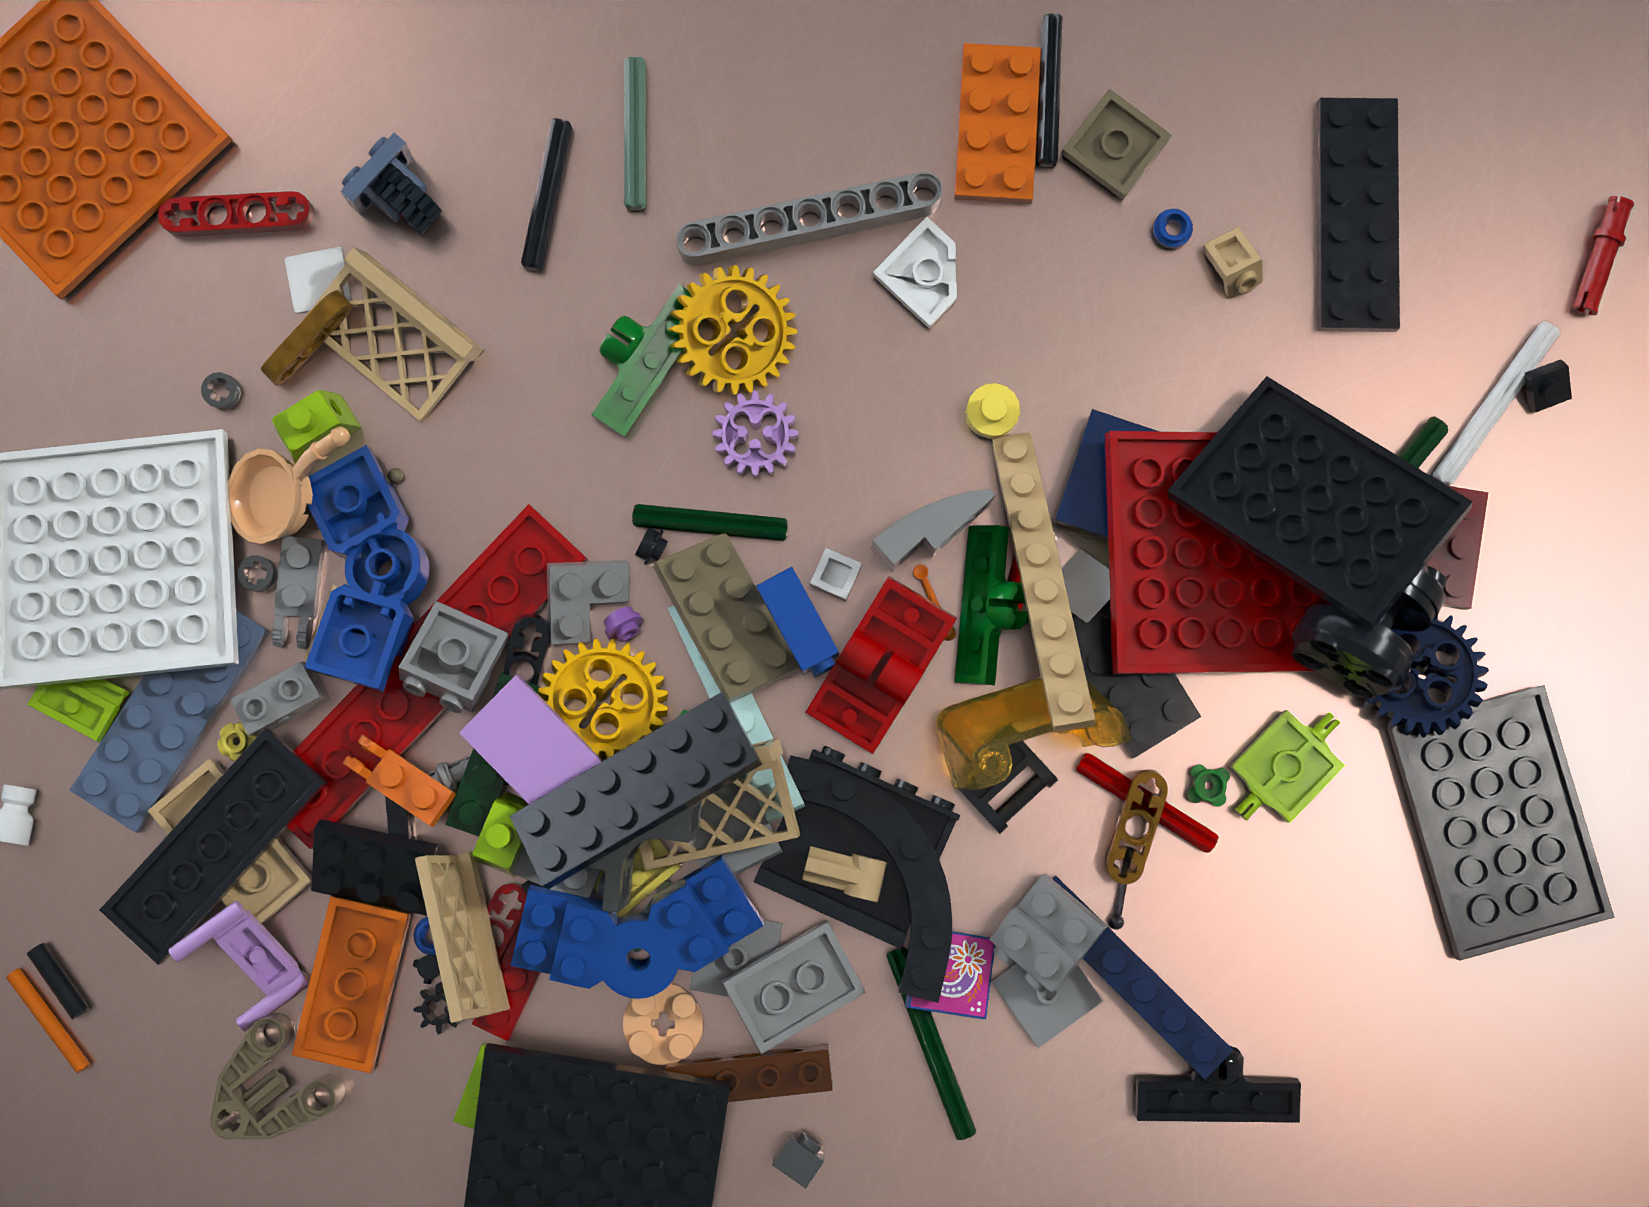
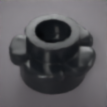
M648 527L635 553V556L645 560V565L649 563L650 559L658 561L668 543L667 540L661 538L664 533L662 529L658 532Z

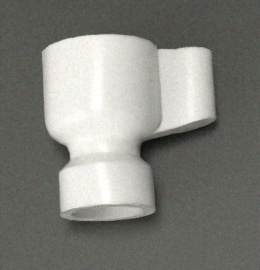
M3 785L1 800L4 804L0 809L1 842L29 846L34 820L28 813V807L34 804L37 790Z

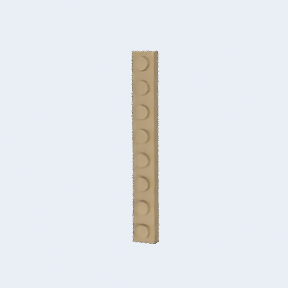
M1031 432L992 438L993 454L1053 733L1095 726V716Z

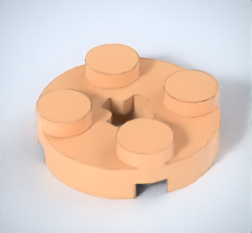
M670 983L666 989L654 996L642 999L633 998L627 1005L623 1016V1033L631 1052L641 1057L644 1061L657 1065H667L668 1063L678 1062L688 1057L699 1043L704 1029V1015L699 1003L688 990L675 983ZM660 1012L668 1013V1020L675 1021V1027L669 1028L665 1035L659 1034V1029L653 1027L651 1021L658 1019Z

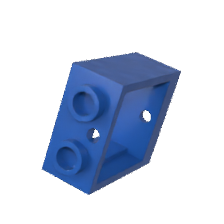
M791 566L756 585L760 596L803 674L806 675L812 672L816 678L831 670L835 665L834 659L839 657V651L793 567Z

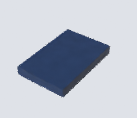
M1092 409L1054 522L1108 540L1105 433L1109 431L1157 430Z

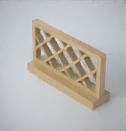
M353 247L344 258V261L347 263L313 308L326 295L335 290H338L344 296L343 286L353 275L362 282L364 299L349 302L353 306L364 305L367 327L348 329L346 317L339 325L340 330L333 331L324 342L417 420L423 422L468 363L475 361L484 349L367 252ZM371 291L380 298H371ZM387 303L391 306L393 324L374 326L372 304ZM400 315L409 322L401 323ZM416 327L422 332L423 349L404 351L402 329ZM394 330L396 352L377 354L375 332ZM367 333L370 355L355 356L350 351L349 335ZM334 336H341V343ZM430 339L439 347L431 348ZM446 352L456 360V363L447 374L434 376L431 353ZM424 354L426 377L407 379L405 356ZM397 357L399 380H384L379 373L378 359ZM370 360L371 368L367 366L363 361ZM442 380V381L439 383V385L435 388V382H434V381ZM427 382L429 397L419 409L409 400L408 384ZM392 385H400L401 393Z
M775 738L752 744L762 765L750 771L745 781L741 778L733 781L734 784L741 788L731 804L714 793L702 799V808L708 799L727 811L717 828L702 818L700 819V827L713 835L706 847L697 849L689 843L670 840L675 844L669 855L654 858L650 844L651 840L644 841L639 848L645 870L798 838L800 831L780 756L783 754L780 739ZM771 768L776 785L770 796L752 786L750 782L757 771ZM745 791L765 803L756 819L751 818L736 808ZM777 793L780 799V803L774 800ZM770 806L784 815L787 830L773 832L760 823ZM731 815L751 827L744 839L735 840L722 832ZM755 830H757L758 832H760L761 834H763V835H759V836H754V837H752V835L754 834ZM717 838L724 842L722 844L714 845ZM679 847L686 850L684 852L676 853Z
M473 852L459 855H425L415 858L451 1023L510 1010L478 864L472 856Z

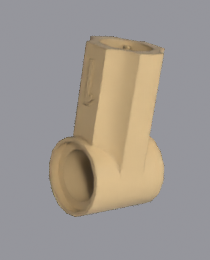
M810 846L802 880L825 887L843 890L844 894L878 902L887 862L858 854L849 856Z

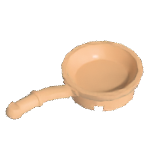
M344 427L332 429L331 433L321 440L313 442L310 448L298 459L297 463L290 462L289 459H286L274 450L258 448L246 453L235 464L228 480L230 518L236 532L248 542L266 544L295 534L306 523L309 516L304 514L306 504L312 505L313 493L308 474L320 460H325L328 454L348 443L350 438L348 430Z

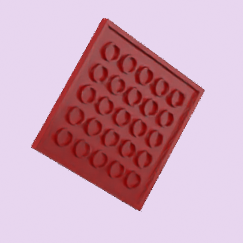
M1109 431L1105 433L1113 674L1315 672L1292 658L1291 653L1295 647L1292 634L1300 618L1310 606L1332 604L1168 498L1169 488L1218 432Z

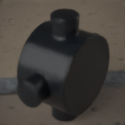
M426 955L420 960H414L413 967L417 968L419 975L424 978V984H431L432 979L440 975L436 956Z

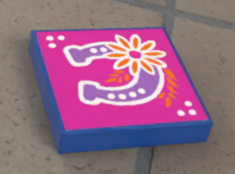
M952 932L949 960L939 1003L907 995L905 1008L986 1019L994 960L993 949L995 948V944L989 940L990 937Z

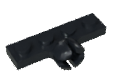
M1230 1046L1234 1051L1205 1080L1195 1070L1186 1077L1136 1076L1135 1116L1137 1121L1300 1123L1301 1083L1298 1078H1249L1244 1076V1057L1238 1048Z

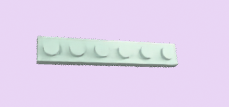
M673 605L668 608V611L709 698H712L719 694L720 690ZM752 693L731 702L752 744L773 739ZM781 755L780 759L794 811L804 807L805 804ZM771 768L757 771L750 782L752 786L770 796L776 785ZM777 793L774 800L780 803V799ZM757 798L762 808L765 803ZM771 806L765 813L768 823L784 816Z

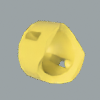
M997 383L985 384L977 388L969 398L965 411L966 423L971 431L979 436L989 439L1008 435L1015 427L1020 415V405L1015 393L1007 386Z

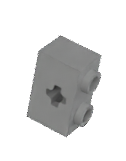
M301 661L230 699L247 734L259 736L265 728L273 730L331 699L318 673L304 668L306 662Z

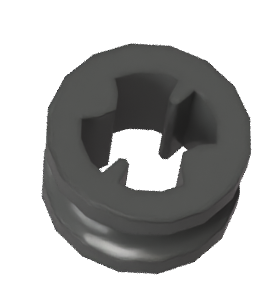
M221 372L208 375L201 386V394L205 402L210 406L220 409L235 405L241 394L238 381L234 377ZM222 380L227 381L225 388L230 391L227 398L220 396V401H216L217 393L212 388L215 383L222 385Z
M252 555L240 563L237 577L245 588L255 592H264L275 585L278 571L271 560L259 555ZM259 563H262L261 569L267 571L265 579L260 578L256 584H252L251 582L254 578L249 577L250 569H257Z

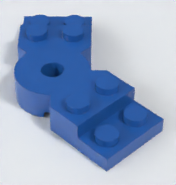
M365 445L308 476L313 497L312 505H307L329 550L340 558L346 559L345 577L348 585L344 584L331 591L304 668L384 692L395 657H402L414 622V617L408 605L419 597L427 584L429 560L423 547L405 532L409 518L393 486L387 482L372 450ZM392 560L391 570L387 574L380 576L379 572L383 563Z
M722 855L654 894L648 914L632 913L618 918L615 912L602 910L603 901L530 885L510 966L550 974L549 980L587 989L604 981L610 989L624 997L634 999L648 998L666 989L673 981L678 969L690 972L698 971L728 953L729 946L763 927L764 920ZM641 948L647 951L649 956L644 960H635L628 953L632 949Z

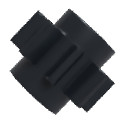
M442 982L436 984L435 994H432L427 989L421 990L420 995L425 1001L422 1005L413 1008L414 1012L422 1013L424 1020L420 1025L421 1028L429 1024L435 1025L437 1035L444 1032L446 1022L455 1028L461 1024L460 1021L451 1023L447 1006L444 1008L445 1013L440 1016L435 1015L433 1012L437 1007L435 1002L437 1003L441 1000L446 1002Z

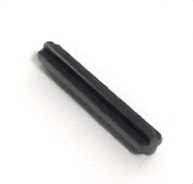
M1045 14L1041 25L1036 164L1041 167H1054L1058 161L1063 16L1060 14Z
M553 118L550 121L521 264L524 268L533 271H541L543 269L572 126L569 121Z

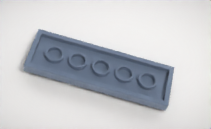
M236 609L239 665L144 675L77 777L70 791L135 833L141 832L151 817L148 810L164 797L271 631Z

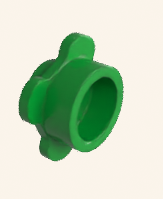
M1202 764L1193 766L1190 771L1193 780L1192 787L1187 791L1188 799L1192 803H1199L1200 801L1211 802L1215 807L1224 805L1227 800L1225 792L1227 782L1230 780L1229 772L1224 768H1218L1217 770L1206 769ZM1206 782L1212 783L1211 789L1205 788Z

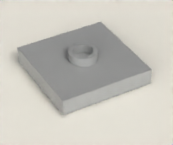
M764 920L763 927L729 946L728 953L698 971L692 972L689 990L729 997L721 981L777 949L780 943L783 923Z
M1016 962L991 980V983L1038 1048L1103 1002L1078 965L1061 987L1052 993L1047 988L1044 992L1033 988L1025 980L1024 976L1027 971Z

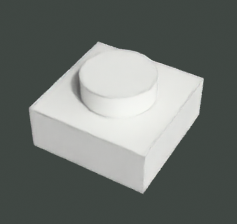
M825 548L810 585L846 601L862 563Z

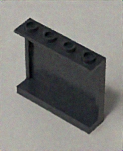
M825 745L821 752L815 749L812 750L809 760L828 764L858 775L883 789L898 801L920 825L940 859L953 827L960 818L959 814L952 812L955 806L954 803L934 794L931 801L923 799L916 795L918 787L898 778L894 785L879 779L882 773L881 770L863 762L859 763L858 768L850 766L843 762L845 754ZM804 802V807L794 811L800 836L780 841L779 845L783 852L763 861L753 882L901 949L908 935L907 931L911 924L907 889L893 859L883 847V844L862 825L835 810ZM784 816L777 831L787 830ZM810 846L849 856L858 854L887 862L878 902L844 894L843 890L802 880Z

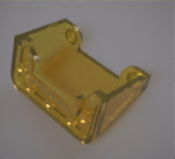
M1041 677L942 709L937 716L936 731L955 789L980 790L999 784L1009 776L1012 769V757L1008 745L1053 731ZM1087 680L1095 716V726L1061 731L1058 734L1070 733L1076 735L1080 739L1082 747L1092 745L1103 748L1114 747L1132 741L1123 714Z

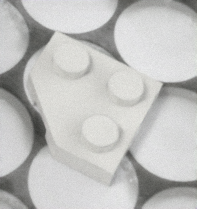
M926 217L873 271V277L929 329L957 299L955 242Z

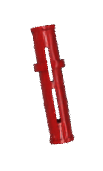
M1610 196L1608 199V205L1601 226L1596 228L1593 234L1595 243L1575 303L1572 305L1574 311L1586 314L1587 310H1589V315L1598 314V308L1618 249L1624 246L1626 241L1624 231L1635 204L1628 198L1620 197L1619 202H1617V196Z

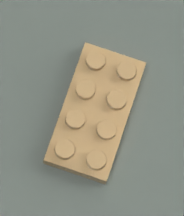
M209 758L153 805L148 812L168 835L225 771L215 759ZM278 837L221 901L226 907L236 900L239 901L245 911L249 910L263 924L311 884L312 876Z

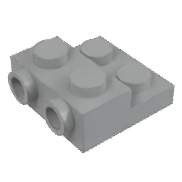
M435 601L398 667L399 680L404 682L403 687L408 692L416 696L423 697L428 692L441 698L440 704L449 711L461 713L463 709L473 712L490 681L491 671L508 642L509 633Z
M1045 873L1039 877L1019 905L1010 911L989 940L996 945L993 951L999 959L1009 965H1013L1016 962L1027 971L1024 976L1025 980L1033 988L1044 992L1047 988L1052 993L1061 987L1108 925Z

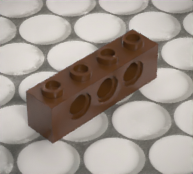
M828 1044L768 1050L763 1054L756 1051L684 1059L668 1063L665 1067L667 1072L730 1081L731 1087L728 1102L833 1091Z

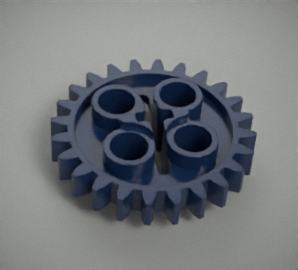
M1452 615L1448 616L1443 623L1438 621L1437 616L1427 630L1420 632L1390 629L1413 648L1414 660L1404 682L1406 693L1397 694L1391 692L1384 695H1376L1375 699H1367L1364 703L1365 708L1374 705L1378 706L1379 710L1375 715L1376 720L1383 718L1385 715L1390 717L1388 729L1392 730L1400 722L1404 724V735L1408 736L1414 727H1418L1421 737L1425 738L1429 734L1430 727L1433 726L1435 732L1440 736L1446 731V723L1454 730L1461 725L1459 716L1468 720L1474 714L1470 706L1478 707L1482 703L1483 699L1475 692H1484L1487 689L1488 684L1478 678L1485 676L1489 672V668L1477 665V663L1484 658L1486 653L1482 651L1473 652L1472 647L1479 639L1473 637L1466 640L1463 637L1467 629L1465 624L1456 630L1452 628ZM1444 651L1448 653L1453 659V665L1445 666L1437 660L1436 652ZM1417 666L1423 667V674L1426 675L1425 679L1418 677L1419 671L1415 669ZM1450 676L1455 678L1456 683H1452L1446 677ZM1435 688L1440 690L1445 695L1446 703L1438 704L1433 702L1428 695V689Z

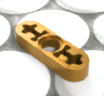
M338 290L326 295L262 365L261 371L275 386L287 381L349 315L353 305Z
M1145 769L1133 777L1106 862L1108 873L1114 881L1120 884H1131L1141 877L1168 795V785L1165 778L1155 770ZM1149 778H1154L1156 787L1160 789L1159 794L1152 793L1147 804L1148 808H1155L1154 814L1140 807L1131 808L1133 801L1141 805L1143 791L1138 786L1140 783L1146 784ZM1133 816L1144 817L1149 823L1147 833L1139 838L1130 836L1125 830V825L1129 818ZM1121 839L1133 846H1143L1141 852L1133 848L1131 862L1136 865L1135 870L1128 869L1125 875L1120 874L1119 867L1114 864L1116 859L1123 860L1127 850L1126 845H1119Z

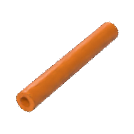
M18 968L7 975V981L74 1071L78 1074L86 1069L91 1063L22 970Z

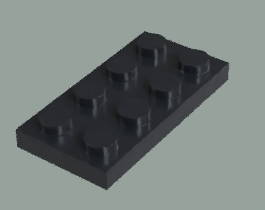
M1110 600L1088 623L1071 612L1088 689L1132 759L1202 717L1175 674H1113Z

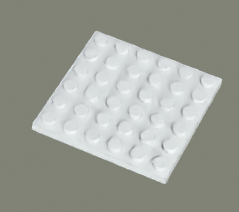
M219 429L0 453L1 690L239 665L233 535L228 494L230 474L227 432Z

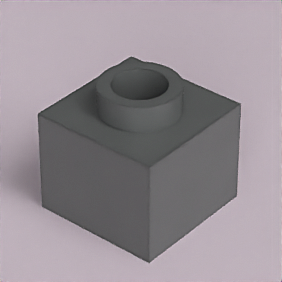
M791 1131L774 1156L772 1166L806 1189L824 1163L825 1154L820 1152L822 1145L813 1137L804 1132L798 1136Z

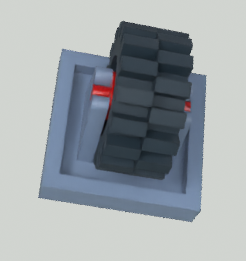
M393 132L388 139L383 136L372 146L369 151L371 158L362 168L355 166L342 181L345 187L340 192L349 205L361 216L374 204L395 223L401 218L414 231L422 235L440 215L442 210L424 193L427 189L425 184L407 168L414 158L406 142Z

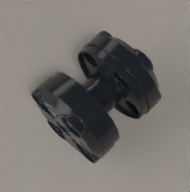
M1425 565L1373 630L1365 627L1333 605L1316 604L1310 606L1300 618L1292 634V640L1295 645L1291 653L1292 658L1326 679L1343 686L1352 694L1372 700L1375 699L1376 695H1384L1400 690L1411 670L1414 654L1409 645L1390 629L1409 632L1427 630L1437 618L1446 597L1443 588L1447 582L1446 577L1437 569Z

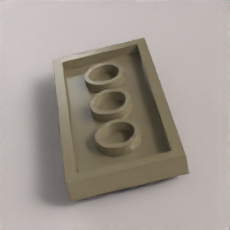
M726 533L717 535L655 562L654 569L720 692H723L728 697L730 703L797 673L800 666Z

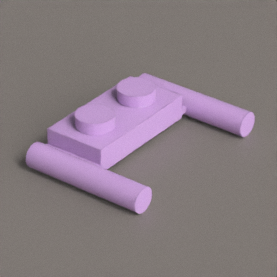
M237 900L168 949L171 957L176 962H179L213 938L267 995L236 1018L238 1026L244 1032L255 1021L269 1015L309 986L310 978L304 971L299 969L298 963L249 910L245 911L242 904Z

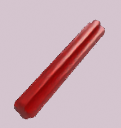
M1085 753L1078 762L1076 770L1125 801L1132 780L1092 754ZM1139 785L1138 788L1143 791L1142 803L1139 805L1133 801L1131 806L1143 808L1154 814L1155 808H1148L1147 805L1152 792ZM1165 801L1159 824L1203 852L1210 853L1218 842V834Z

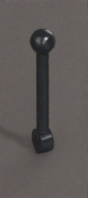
M1126 847L1127 850L1123 858L1121 871L1123 875L1131 866L1132 847ZM1119 883L1114 915L1109 918V926L1114 930H1119L1124 926L1122 911L1127 884Z

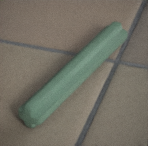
M627 57L624 60V204L629 210H642L646 207V63L642 57Z

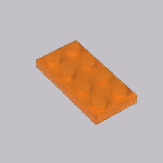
M963 44L954 199L1032 204L1041 47Z
M330 896L292 1056L365 1073H372L374 1071L411 913Z

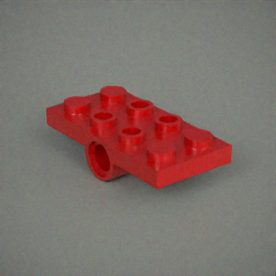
M888 576L805 713L874 754L957 620V617Z

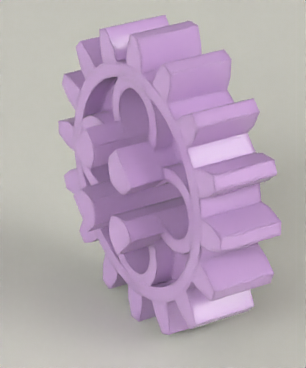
M753 391L752 398L748 401L745 400L741 393L737 394L738 405L734 407L726 402L724 407L728 413L727 416L716 415L715 417L716 422L722 426V429L712 431L713 438L723 441L715 447L717 454L727 452L728 455L724 460V465L729 467L736 462L738 464V475L742 476L746 468H749L752 471L753 477L758 478L760 469L765 468L771 476L774 474V463L777 462L783 467L787 465V461L783 456L785 452L795 454L796 447L789 443V440L797 439L798 431L789 429V426L796 422V418L794 415L784 416L787 404L782 402L778 406H774V395L771 393L766 397L765 401L760 400L758 391ZM739 415H746L749 418L751 427L757 431L762 427V420L766 415H774L777 418L776 424L774 426H765L762 433L767 443L776 444L777 450L775 453L765 454L762 451L760 441L753 439L749 442L747 453L737 454L734 451L736 444L746 443L749 435L744 426H737L734 423L735 418Z

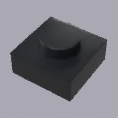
M1560 359L1524 373L1528 406L1534 412H1539L1572 399L1569 365Z

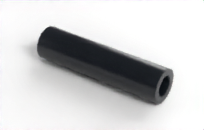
M45 943L37 945L27 953L33 965L72 1020L89 1009V1006Z

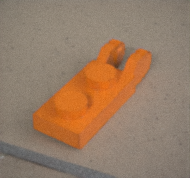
M362 735L358 740L361 748L370 754H376L381 758V761L373 772L354 757L347 756L343 764L367 779L366 783L433 828L456 796V793L392 750L386 751Z

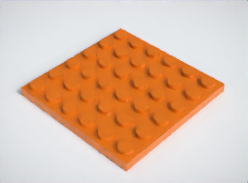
M40 0L0 37V238L62 300L159 210L163 202L173 197L233 141L98 0Z

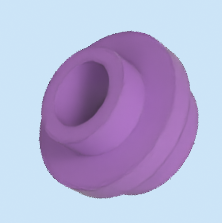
M629 606L620 608L612 612L604 620L606 626L605 634L609 640L618 639L619 642L630 640L639 633V626L642 624L643 618L640 613L634 612Z

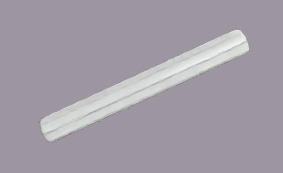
M1547 321L1537 326L1437 466L1432 477L1449 486L1456 481L1525 384L1524 373L1538 366L1560 335L1557 327Z

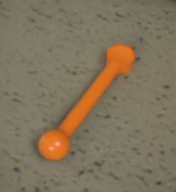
M923 564L916 565L913 569L914 578L921 581L929 601L941 607L927 578L928 568ZM954 627L950 629L944 640L951 641L955 638L956 630Z

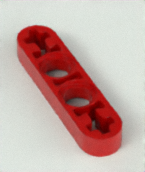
M295 191L175 197L163 202L158 211V219L162 227L174 236L179 237L298 231L308 227L314 218L313 205L303 194ZM295 202L304 209L303 212H298L296 215L297 219L293 220L288 213H275L273 203H276L275 206L280 211L291 210ZM256 203L263 204L266 209L264 218L260 222H249L246 218V211L249 206ZM217 205L224 206L227 211L224 222L218 225L210 224L207 219L209 210ZM177 209H180L186 215H197L200 225L197 226L198 222L193 218H182L177 226L170 220V217L176 216Z

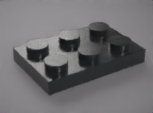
M319 819L314 828L311 891L427 916L415 858L425 855H437L438 844Z

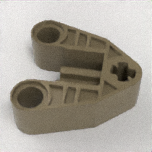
M275 1013L255 1021L220 1073L210 1118L211 1127L219 1137L224 1139H272L322 1118L342 1104L345 1097V1088L339 1079L330 1075L321 1076L305 1085L301 1090L284 1100L268 1115L263 1112V1109L289 1088L285 1076L282 1073L279 1074L276 1069H273L248 1091L243 1087L244 1084L274 1060L273 1058L293 1040L295 1034L294 1024L286 1015ZM268 1023L274 1024L279 1030L280 1037L276 1044L269 1042L264 1035V1029ZM321 1086L329 1091L331 1101L328 1106L320 1105L316 1101L314 1095L316 1087ZM237 1111L240 1119L236 1120L237 1123L232 1124L228 1117L233 1114L231 1112Z

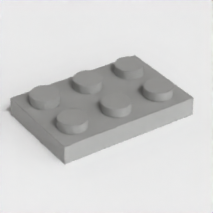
M828 921L819 923L721 981L756 1048L761 1054L866 993Z

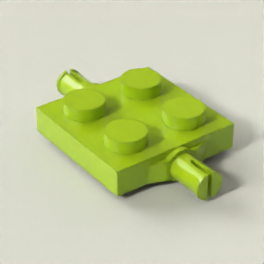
M1284 710L1230 766L1246 783L1248 790L1251 792L1235 808L1238 814H1242L1241 817L1248 821L1263 804L1272 808L1287 823H1291L1346 766L1331 752L1325 741L1326 737L1341 724L1337 718L1333 719L1335 716L1332 713L1327 712L1319 723L1312 728L1302 724L1288 710Z

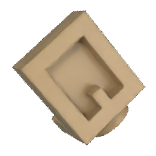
M1239 227L1204 244V253L1223 279L1224 291L1229 299L1239 294L1248 293L1263 282L1262 259Z

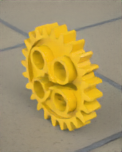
M730 266L727 277L722 267L714 268V280L706 272L701 273L699 279L702 286L700 287L693 282L688 283L686 286L691 296L680 295L676 298L684 306L683 310L671 311V315L679 319L680 323L670 327L669 331L679 334L680 339L670 345L671 348H682L684 351L676 360L677 363L689 361L691 366L687 370L686 375L693 376L701 373L699 379L700 386H706L713 380V392L720 393L725 384H727L729 395L737 394L739 384H741L745 393L753 392V381L760 387H766L767 379L765 374L773 378L779 377L780 374L775 364H789L790 361L782 354L783 350H793L796 347L786 341L787 335L797 333V329L787 327L786 322L796 316L795 313H784L783 307L788 304L790 299L776 298V294L781 287L779 284L769 288L765 287L768 280L767 274L760 275L756 280H753L754 269L751 267L746 268L742 276H740L738 266ZM731 291L738 294L741 299V307L736 313L731 312L725 302L726 296ZM757 305V312L736 329L739 337L726 339L715 354L710 356L708 353L709 349L730 332L731 329L728 324L740 322L750 311L751 307ZM703 319L709 320L714 327V334L708 341L702 339L698 333V325ZM758 320L764 322L768 329L767 337L762 342L753 335V325ZM731 347L738 350L741 356V362L736 369L730 368L725 360L726 352Z
M596 638L591 650H587L585 645L579 642L577 655L565 649L563 651L564 664L557 660H552L551 669L555 674H543V683L548 687L539 688L538 695L599 757H605L606 760L652 733L651 730L655 731L664 725V722L658 717L667 716L668 707L660 703L667 700L668 691L659 690L664 683L663 676L652 677L656 670V663L642 664L645 652L641 651L634 657L631 656V644L629 643L621 651L616 650L615 639L610 640L607 648H601V644L598 638ZM596 670H603L610 675V678L599 682L593 680L590 674ZM621 676L626 677V680L612 691L615 682ZM612 691L610 705L607 703L601 704L588 726L584 729L580 728L579 725L595 712L596 699L602 702ZM633 693L638 695L642 701L637 705H627L621 700V697L625 694ZM578 699L585 704V707L579 711H570L564 704L568 700ZM601 723H610L616 727L617 731L611 735H602L596 730V727Z

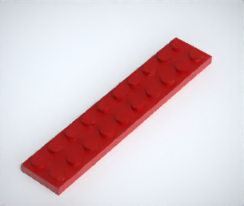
M528 504L438 598L437 602L509 633L507 645L510 642L516 620L524 614H536L548 602L547 563L586 562L587 558ZM433 605L412 626L402 657H395L384 692L357 684L294 750L328 782L287 827L309 849H313L314 828L319 819L338 823L372 788V786L366 783L367 779L343 764L347 756L354 757L373 772L381 761V758L376 754H370L361 748V744L358 743L360 737L364 735L386 751L390 749L399 756H402L446 709L439 702L441 698L428 692L423 697L416 696L408 692L403 687L404 682L399 680L398 667Z

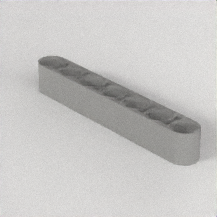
M919 172L690 222L679 229L676 236V244L681 258L687 264L702 266L927 217L938 210L943 187L940 179L935 174ZM921 187H926L933 191L935 197L930 201L923 202L915 197L914 192ZM881 196H890L896 201L897 205L890 210H883L877 206L876 200ZM844 204H852L859 212L852 218H844L838 214L837 210ZM807 212L816 213L820 217L818 224L812 227L803 225L799 219ZM769 220H775L782 225V229L775 235H768L761 230L762 225ZM730 229H739L744 233L743 238L737 243L726 242L723 239V235ZM692 237H700L706 241L704 247L697 252L687 250L685 244Z

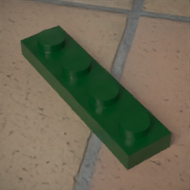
M501 673L492 699L514 676ZM525 681L536 693L538 692L539 685ZM474 748L445 825L479 837L494 801L499 798L505 779Z

